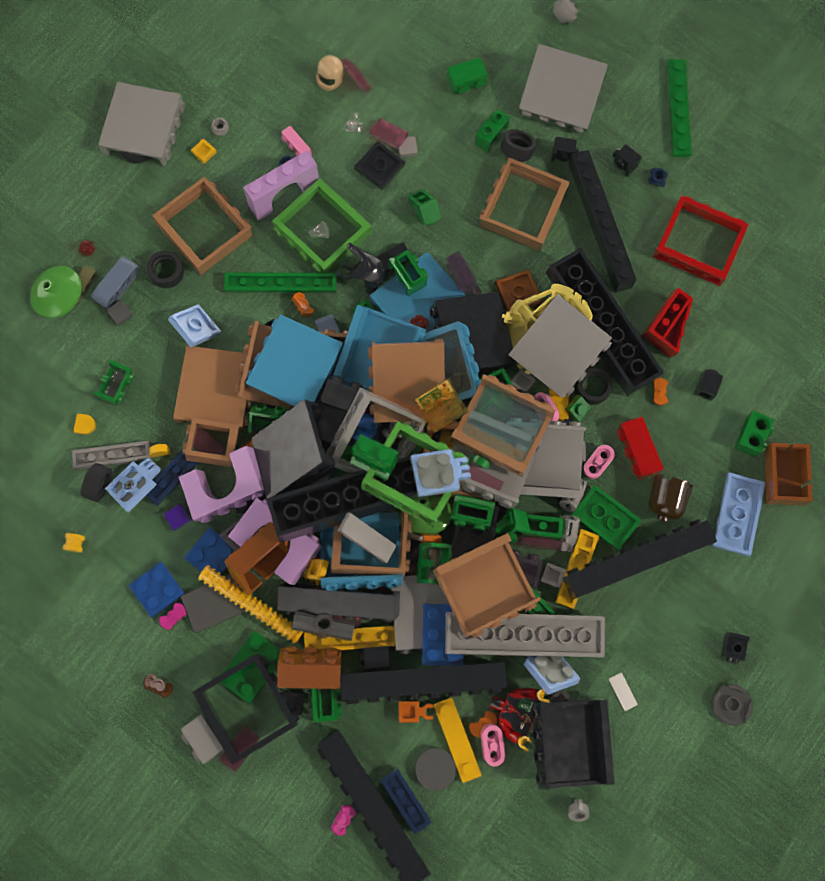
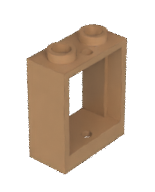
M192 418V423L188 424L186 435L189 436L188 442H184L183 454L186 456V461L233 468L229 454L236 451L239 425ZM197 428L229 433L225 456L192 451Z

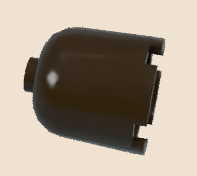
M656 474L648 501L649 510L657 515V520L668 522L669 519L676 520L681 518L685 513L694 485H689L690 482L676 477L668 480L663 478V474Z

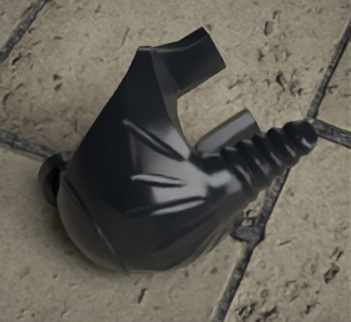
M348 243L346 247L358 256L360 260L356 264L346 260L342 266L351 272L348 274L339 268L336 275L340 276L344 281L350 278L363 279L365 282L364 288H366L365 292L371 295L384 281L386 275L385 267L379 258L352 243Z

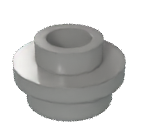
M216 118L211 124V130L215 135L222 136L229 131V124L223 118Z

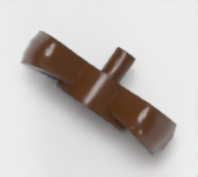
M154 674L146 676L143 682L145 689L161 695L162 698L172 694V683H164L162 679H157Z

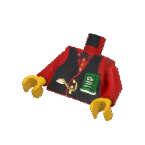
M529 687L514 689L511 693H507L505 700L493 696L489 705L490 708L499 711L497 720L499 721V728L505 737L519 745L524 751H529L524 747L526 742L533 744V741L527 737L533 723L531 718L532 704L541 703V701L545 703L550 702L544 699L546 692L543 689L539 690Z

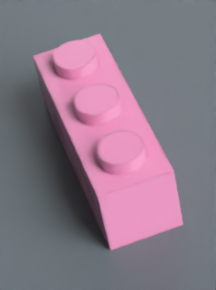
M291 126L281 132L282 140L288 143L289 148L292 151L294 150L296 156L306 150L312 155L311 149Z

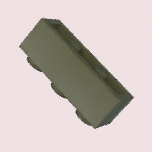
M86 265L80 270L79 274L82 291L78 303L98 276L94 269Z

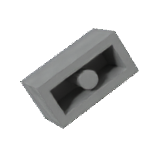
M201 714L181 728L183 732L181 737L186 745L190 744L194 749L192 754L198 763L202 762L205 764L224 751L205 715Z

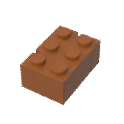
M770 443L764 451L766 504L805 506L813 501L812 484L805 485L812 480L810 444H792L789 446V443Z
M271 522L260 528L252 538L246 540L238 550L231 553L224 561L233 581L250 595L263 584L250 569L252 568L266 581L274 574L290 549L289 542L279 543L274 525Z
M294 646L281 648L278 660L277 688L340 689L341 649L335 647H327L325 649L306 647L303 650H299V648Z

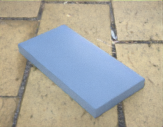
M730 472L727 473L714 530L717 542L711 544L712 547L748 557L751 556L766 482Z

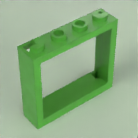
M321 178L313 183L272 221L273 230L279 237L283 236L288 246L292 249L295 248L299 252L300 257L304 261L308 260L312 264V268L319 273L331 272L351 253L346 247L348 243L359 246L372 233V226ZM318 193L358 230L325 262L284 225Z
M398 421L384 446L391 448L396 437L400 435L430 452L449 450L446 444L442 442L437 443L427 434L418 433L410 425ZM452 451L453 459L466 457L461 452ZM467 459V460H468L467 463H465V464H460V466H462V465H468L469 459ZM373 468L369 469L361 486V489L432 527L436 524L453 491L445 492L435 511L373 479L376 472Z

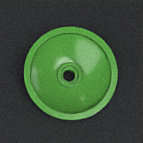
M59 265L45 270L37 277L31 288L30 302L32 308L36 313L45 318L53 319L67 314L74 308L80 298L82 291L81 279L73 269L67 266Z
M434 495L416 502L420 504L426 502L422 505L435 511L442 496ZM449 498L434 527L408 514V520L412 521L411 532L421 536V534H437L444 530L451 522L450 518L454 504L452 498ZM396 508V512H399V524L401 526L402 510Z

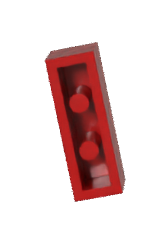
M643 416L621 423L618 427L617 435L619 440L624 443L626 457L631 460L633 475L637 476L638 480H642L661 473L664 467Z

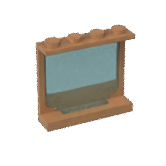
M483 375L481 383L459 425L454 430L450 441L522 477L556 410L552 409L553 407L546 402L540 403L534 400L535 398L528 393L522 394L516 391L517 389L510 384L504 385L492 375Z

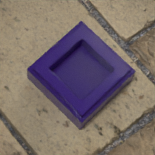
M181 504L164 513L173 531L191 522Z

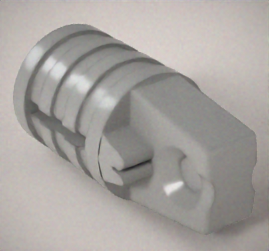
M581 479V498H573L571 500V498L562 497L560 506L564 510L575 512L584 495L587 482Z
M563 515L560 550L572 552L578 536L580 518L572 515Z

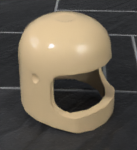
M328 55L323 57L318 63L316 81L322 89L331 91L342 83L343 65L339 58ZM319 75L325 79H335V83L331 86L325 85L321 82Z

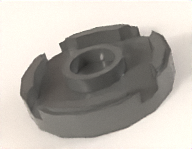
M729 684L721 686L715 691L712 696L711 707L719 721L728 725H739L749 719L753 703L744 688L739 685Z
M428 749L416 761V777L421 785L427 789L435 791L444 789L451 784L455 777V762L451 755L443 749Z

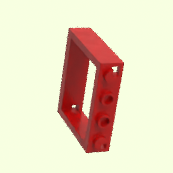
M681 195L653 257L721 286L727 277L749 224L740 218L729 216L724 211L715 210L708 204H702L689 196ZM681 208L738 233L722 271L665 246Z

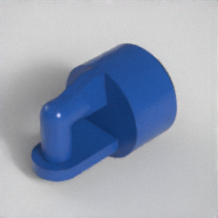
M367 413L362 415L350 438L354 443L357 442L360 434L372 440L376 437L377 423Z

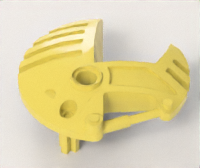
M553 284L551 289L525 300H517L506 315H502V318H505L504 322L507 323L513 348L557 294L589 320H592V313L587 302L583 299L581 303L582 296L575 292V295H573V289L560 284ZM552 293L551 297L536 310L529 306V304ZM521 364L517 365L519 369H524ZM526 369L525 373L531 375L532 373Z

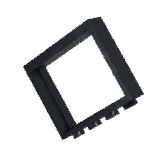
M259 653L254 654L192 691L232 765L299 725L298 720L300 718L294 708L290 709L287 703L290 700L284 690L281 692L277 688V676L274 672L272 674L267 668L270 665L268 660H266L264 655L260 656ZM255 662L289 724L239 753L205 691Z

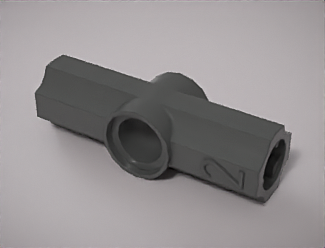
M296 611L292 630L315 634L319 638L332 637L352 641L355 623L333 619L327 614L317 616ZM326 624L328 628L322 629L319 625Z

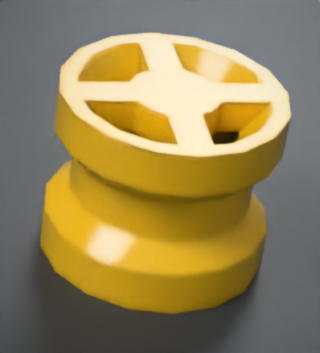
M65 533L66 543L62 549L82 553V542L85 541V536Z

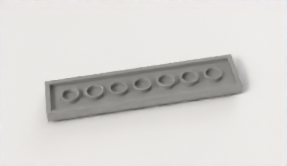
M446 612V654L605 657L604 616L519 614V616L508 620L507 617L500 620L501 625L490 629L489 626L482 629L483 634L472 638L471 635L468 637L464 636L454 613Z

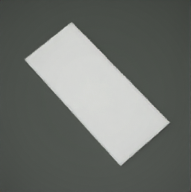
M622 673L609 678L624 711L638 705Z

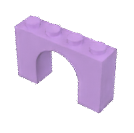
M306 150L244 186L248 206L256 219L259 221L274 212L272 200L287 185L297 183L304 193L319 179L317 164Z
M245 446L229 454L236 473V485L231 494L223 499H218L212 494L204 471L195 469L179 477L194 521L209 522L213 520L212 517L215 515L227 514L230 512L229 509L233 507L239 508L245 506L246 502L251 499L255 500L256 498L264 497L265 490L254 448Z
M256 498L228 537L239 546H242L246 540L252 538L260 528L266 526L269 522L273 524L267 500L264 498L262 501ZM312 533L309 536L304 535L291 539L289 552L274 573L287 583L295 585L311 564L312 559L322 549L323 546L319 544L320 539Z

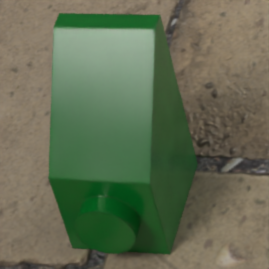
M424 189L407 196L418 219L425 226L433 225L437 220L442 219L436 198Z

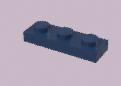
M182 450L154 479L157 485L146 496L159 506L180 484L179 477L191 472L198 463L186 461V456Z
M398 768L380 780L414 834L432 823Z

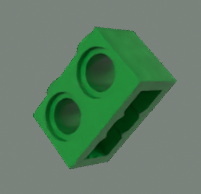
M751 411L746 417L734 448L753 457L758 456L760 453L763 454L768 445L766 439L773 433L774 426L772 425L775 419L757 411ZM756 423L761 424L763 429H758ZM749 439L756 443V447L749 443Z

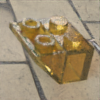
M448 378L414 399L434 433L468 413Z

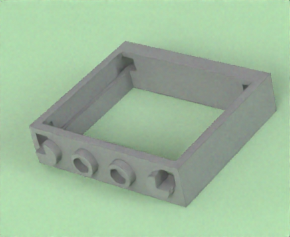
M360 387L325 456L334 458L336 464L334 467L348 473L363 470L340 457L370 400L413 419L410 426L418 433L424 432L423 428L427 422L425 418L414 411ZM403 437L396 450L398 452V459L409 456L410 452L416 447V444Z

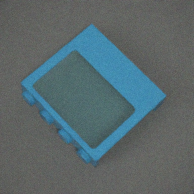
M457 321L425 333V342H435V339H443L445 381L448 380L453 389L445 394V406L473 397L481 380L478 377V364L473 358L474 348L468 338L470 336L468 327Z

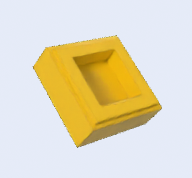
M204 138L191 149V153L203 164L217 153L216 149Z
M312 559L307 578L317 581L325 578L329 561Z

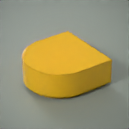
M77 414L73 432L83 435L91 434L96 428L95 420L90 415Z
M157 444L149 448L152 458L171 455L170 447L166 444Z

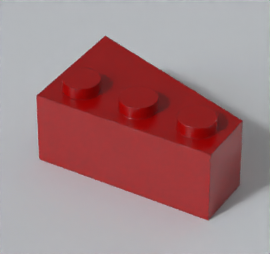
M679 287L666 298L641 337L671 358L677 355L680 351L679 346L684 336V327L689 317L693 298Z

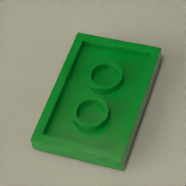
M596 485L592 487L575 512L572 513V516L580 518L582 525L598 535L599 538L617 552L642 521Z
M254 630L223 673L254 654L259 653L260 656L264 655L266 660H268L270 665L267 668L272 674L278 667L280 649ZM254 662L221 683L248 704H251L266 681Z

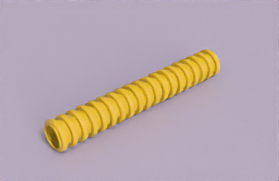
M210 565L205 566L199 575V581L203 580V583L209 584V587H213L214 591L218 590L220 595L224 594L225 598H230V602L234 601L236 606L240 605L241 609H246L245 612L249 611L251 616L255 615L256 619H261V623L265 622L267 627L271 626L272 630H277L276 633L280 632L282 637L286 636L288 641L292 640V644L298 641L303 632L292 630L293 621L289 622L287 617L283 618L282 614H277L278 611L275 610L274 612L272 607L268 608L266 603L262 604V600L258 601L256 596L248 595L240 587H237L235 582L231 583V579L227 580L225 575L221 576L220 572H215L216 569H211Z

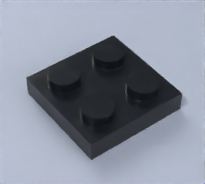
M377 141L355 165V170L383 190L405 166V161Z

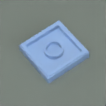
M199 304L170 315L168 319L190 347L217 337L221 333V330Z

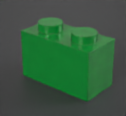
M477 57L448 67L446 78L453 94L456 95L466 93L473 88L483 87L487 84L488 73L481 58Z
M527 514L530 533L520 532V537L559 542L562 538L563 518Z

